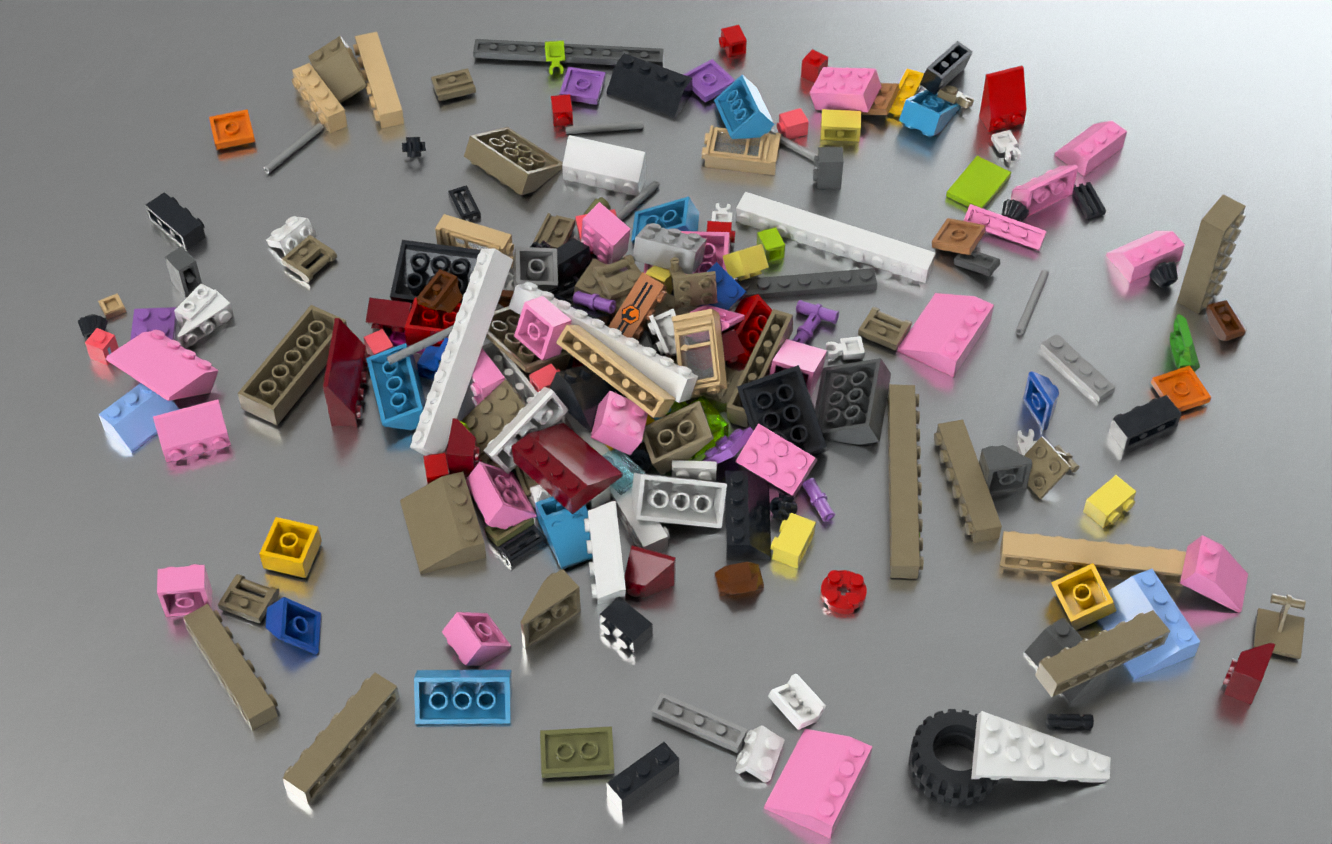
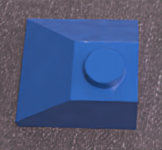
M1032 371L1028 374L1023 400L1044 431L1047 430L1056 408L1059 390L1048 377Z
M286 597L267 607L265 628L276 638L313 654L319 653L321 612Z

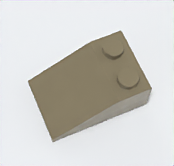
M341 36L308 56L312 67L339 103L367 87L352 49Z
M700 401L646 425L643 434L652 465L661 475L672 470V460L688 461L714 439Z
M563 569L550 574L546 578L520 622L522 642L525 649L581 612L579 586Z

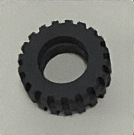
M948 709L947 713L938 711L934 714V718L928 716L924 719L923 725H919L915 731L909 755L910 773L913 778H916L915 784L918 788H924V794L929 798L932 796L936 797V802L942 804L944 801L950 802V806H958V803H963L964 806L972 805L974 799L976 802H979L985 798V794L989 795L994 790L995 784L999 781L991 780L990 778L971 779L972 768L964 771L952 770L941 764L934 754L936 749L948 744L964 746L974 754L978 714L974 716L969 714L968 710L963 709L962 712H956V709Z

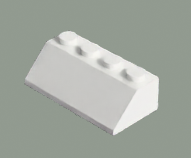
M569 135L562 165L563 179L637 196L640 194L646 180L645 152Z
M544 387L534 395L533 399L518 412V415L510 423L504 426L500 434L491 440L483 451L509 474L516 466L513 461L511 446L529 433L554 426L569 410L553 390Z
M634 473L631 493L634 518L636 520L722 528L727 484Z
M612 501L589 510L588 518L584 519L585 532H590V540H586L587 553L592 554L593 562H589L590 576H595V584H591L592 598H597L598 605L612 603L618 597L625 601L626 588L616 501Z

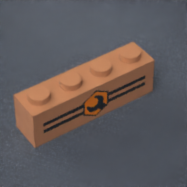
M642 272L610 323L609 328L620 330L622 335L627 338L639 339L644 332V324L647 320L650 321L649 316H654L656 312L654 310L655 306L666 297L667 292L665 290L667 287Z

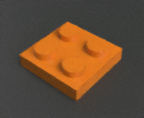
M248 109L209 117L216 150L255 142Z
M1190 365L1153 377L1151 380V384L1160 397L1167 395L1180 412L1209 403L1211 400L1210 394Z

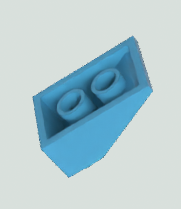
M926 89L906 99L899 121L904 123V126L910 129L916 128L923 135L931 137L943 130L961 106L957 103L953 104L937 97L938 93L934 95Z
M689 196L637 211L634 216L631 241L635 244V238L647 224L651 223L659 224L661 228L665 229L675 228L680 231H698L700 212Z

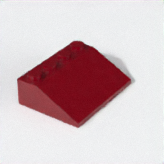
M335 318L323 389L331 426L357 427L358 418H362L363 413L361 401H365V388L363 387L364 384L368 383V371H366L368 363L366 358L371 355L367 354L366 345L340 318Z
M565 423L529 433L511 446L514 463L572 514L623 476L621 471Z

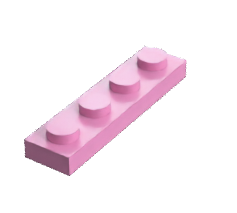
M971 204L964 218L966 222L985 225L986 233L1040 251L1047 233L1045 230Z

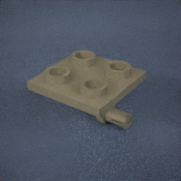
M676 257L671 258L669 273L672 276L676 308L718 303L715 271L685 274L681 266H679V259Z
M1041 437L1024 455L1032 460V468L1027 485L1040 499L1069 470L1074 473L1080 467L1072 459L1073 456L1069 452L1066 453L1060 445L1053 448L1044 437Z
M1272 593L1270 603L1283 605L1280 612L1258 608L1253 648L1274 643L1276 644L1273 650L1274 654L1300 659L1305 618L1287 613L1290 607L1304 610L1306 600L1292 598V595L1288 594L1281 596Z

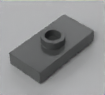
M973 250L971 255L959 253L954 259V265L991 276L999 267L1000 259Z

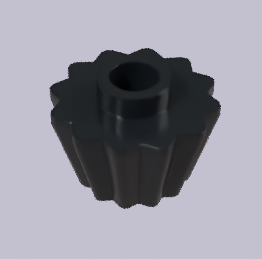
M1007 199L1003 203L1001 215L1022 222L1029 215V210L1021 202Z
M1175 262L1160 263L1149 273V276L1160 288L1168 287L1178 280Z
M91 314L81 317L78 320L82 335L88 339L96 328L105 331L108 320L102 316Z
M645 442L640 443L631 455L624 454V461L627 462L629 468H632L633 471L639 470L643 472L644 470H649L650 466H653Z

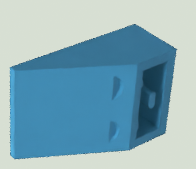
M554 497L536 502V518L561 569L592 559V554L587 553L586 540H590V532H585L584 519L588 518L586 505L572 514Z

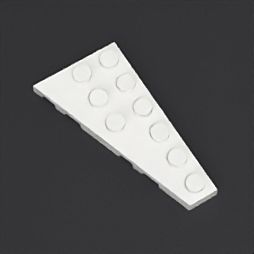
M983 711L977 715L971 779L990 778L991 780H999L1001 778H1012L1019 781L1057 779L1060 782L1078 780L1079 782L1105 783L1110 779L1111 757Z

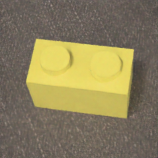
M822 109L820 140L860 141L861 111Z
M762 244L723 255L727 273L733 279L738 278V281L762 274L761 270L769 268Z
M1115 475L1086 499L1083 512L1104 528L1109 523H1115L1124 510L1127 512L1133 507L1136 490Z
M790 513L788 519L782 521L779 537H774L770 548L773 550L772 559L798 569L815 535L816 522Z

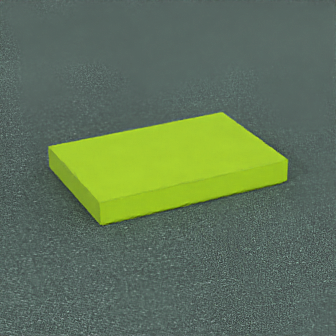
M976 156L948 189L946 196L967 207L971 204L985 209L1011 177V172Z

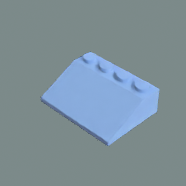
M1153 569L1133 575L1108 591L1114 602L1116 612L1097 620L1102 630L1109 631L1122 621L1128 622L1139 613L1145 614L1152 610L1170 630L1163 645L1124 663L1134 680L1195 656L1200 640Z

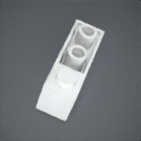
M215 290L217 296L192 321L186 320L178 334L180 346L186 349L194 345L202 337L210 334L214 329L234 317L231 303L217 290Z

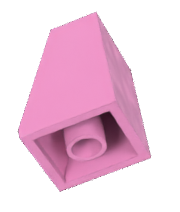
M786 339L772 360L770 375L799 365L810 397H812L824 367L827 350Z

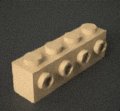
M308 63L293 69L294 78L292 83L294 88L300 92L303 100L309 104L312 112L317 115L320 123L326 127L331 134L347 127L345 109L311 64Z

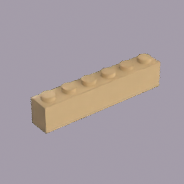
M373 32L355 36L356 44L353 45L355 56L359 55L357 62L359 68H363L361 72L365 81H367V87H365L367 95L371 94L369 101L371 108H375L373 110L375 121L380 122L381 129L404 124L402 107L378 33Z
M566 325L556 343L653 418L665 417L676 398L580 325Z

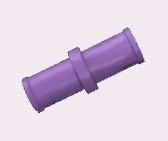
M577 291L573 296L574 304L589 307L593 311L601 310L612 314L616 309V301L602 298L595 293L590 295Z
M799 300L796 306V313L807 316L810 313H814V320L818 315L821 320L836 324L839 318V311L824 308L822 304L814 305Z
M810 313L804 324L798 327L797 334L792 341L805 344L807 340H810L813 337V331L821 322L820 317L817 315L814 320L815 314Z
M814 478L807 479L802 486L810 497L811 505L816 507L824 522L834 518L835 513L827 502L826 494L822 493Z

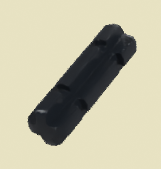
M1049 713L1046 716V725L1049 728H1057V726H1060V728H1080V726L1082 728H1093L1094 718L1091 714H1083V716H1080V714H1060V716H1057V714Z

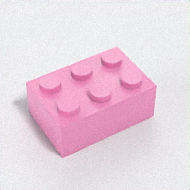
M823 67L810 91V96L815 110L869 112L881 89V83L876 69Z
M599 202L582 220L581 242L589 246L590 252H593L599 261L607 265L619 261L628 252L630 228Z
M758 423L735 462L795 497L817 462V459Z

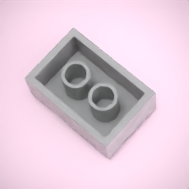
M655 223L647 224L635 238L633 258L634 261L669 269L671 267V258L676 257L679 259V266H681L684 273L693 274L703 261L706 239L701 238L700 235L695 233L685 234L681 233L679 229H665Z

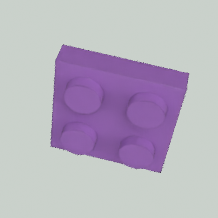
M713 59L683 74L693 78L692 91L704 102L720 95L735 81Z
M568 67L559 95L570 94L571 101L597 105L605 82L606 72Z
M176 307L134 309L130 340L143 332L160 330L165 333V336L175 340L177 319L174 310Z
M748 427L744 430L739 428L731 433L730 437L727 438L725 435L715 442L716 446L704 453L706 457L702 461H712L718 464L735 456L749 440L753 433L752 428Z

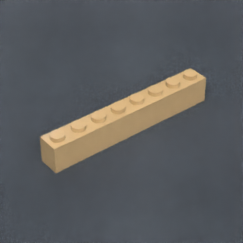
M1004 531L1001 540L1000 566L1071 574L1094 563L1101 578L1127 580L1133 575L1153 569L1163 585L1182 587L1183 585L1180 584L1186 552L1176 549H1158L1151 546L1141 547L1131 544H1114L1106 541L1096 542L1087 541L1086 539H1069L1061 536L1051 537L1040 534Z

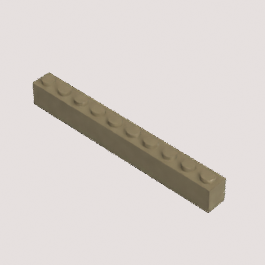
M889 384L887 398L890 578L918 579L919 570H923L924 558L919 556V551L923 550V538L919 537V532H922L923 520L918 519V514L922 513V500H918V495H921L922 483L918 482L917 477H921V464H917V459H920L921 447L917 446V442L920 441V429L916 428V424H919L920 411H916V407H919V394H915V385Z

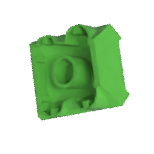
M1178 314L1174 320V332L1170 333V348L1177 369L1190 365L1195 372L1200 368L1191 333L1186 318Z

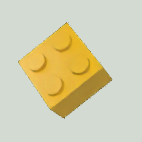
M275 517L259 553L263 569L306 578L322 542L319 527Z
M1094 563L1051 582L1075 630L1116 612L1114 602Z

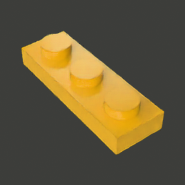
M906 69L899 83L900 90L889 113L901 115L906 99L918 93L924 73Z

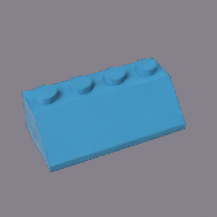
M744 75L737 78L714 99L732 139L760 138L775 125L758 89Z
M404 343L366 359L382 425L390 428L414 430L418 426L420 415L426 404L415 357L412 354L391 365L387 360L388 356L407 348L408 345Z
M417 670L414 677L415 724L511 723L512 670Z

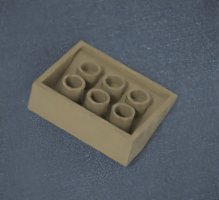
M509 127L471 135L464 157L470 160L473 165L479 166L485 170V173L494 176L500 183L509 186L519 195L537 190L562 170L563 162Z
M509 307L494 312L486 337L524 372L533 373L551 363L556 370L563 371L567 369L571 357L569 352L562 348L560 355L542 361L514 337L520 314L509 309Z
M463 472L442 476L400 500L420 574L486 558L485 543Z

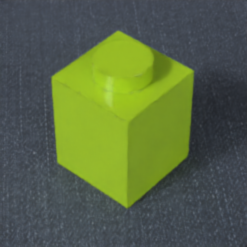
M777 228L757 232V245L762 244L767 263L783 259L785 243Z

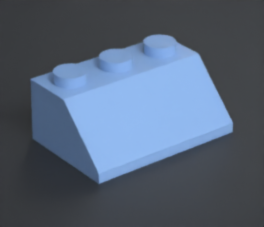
M140 383L102 411L99 417L104 430L130 453H133L158 434L153 416L180 409L173 400L167 401Z

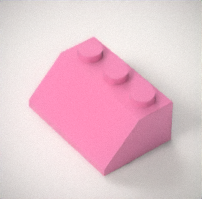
M1113 121L1093 124L1056 151L1055 156L1067 165H1076L1078 167L1077 172L1082 176H1086L1123 148L1127 131Z
M1067 165L1049 170L1045 174L1015 187L1012 190L1011 200L1014 199L1025 205L1026 209L1029 210V215L1027 216L1029 217L1072 195L1078 167L1076 165Z
M1155 231L1108 252L1106 256L1131 283L1149 275L1155 269V266L1160 263H1176L1180 261L1185 244L1173 231Z
M218 399L153 416L166 462L177 461L181 458L199 455L203 452L231 445Z
M479 462L467 477L466 483L469 492L474 497L478 509L483 514L484 521L490 527L508 529L511 525L516 526L524 520L537 516L513 472L507 474L501 468Z

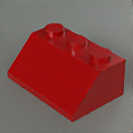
M759 294L740 301L734 312L745 315L744 320L722 333L724 334L735 329L745 351L737 356L739 359L737 362L747 365L772 312V309Z

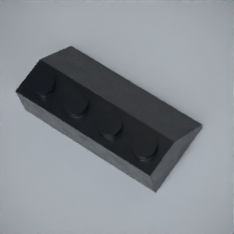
M624 53L614 67L607 88V94L675 119L692 96L693 78Z
M725 470V484H727L725 496L726 560H771L769 483L748 470Z

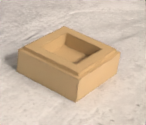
M118 293L98 301L106 319L126 312Z

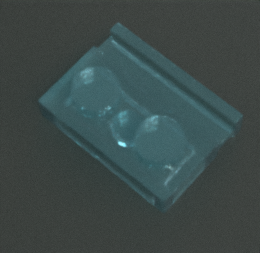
M614 449L602 455L623 473V476L611 485L620 495L632 488L634 473L645 474L624 452Z

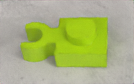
M564 40L545 41L546 62L552 61V64L549 66L550 75H553L552 70L554 67H559L560 74H563L564 70L560 61L565 60Z

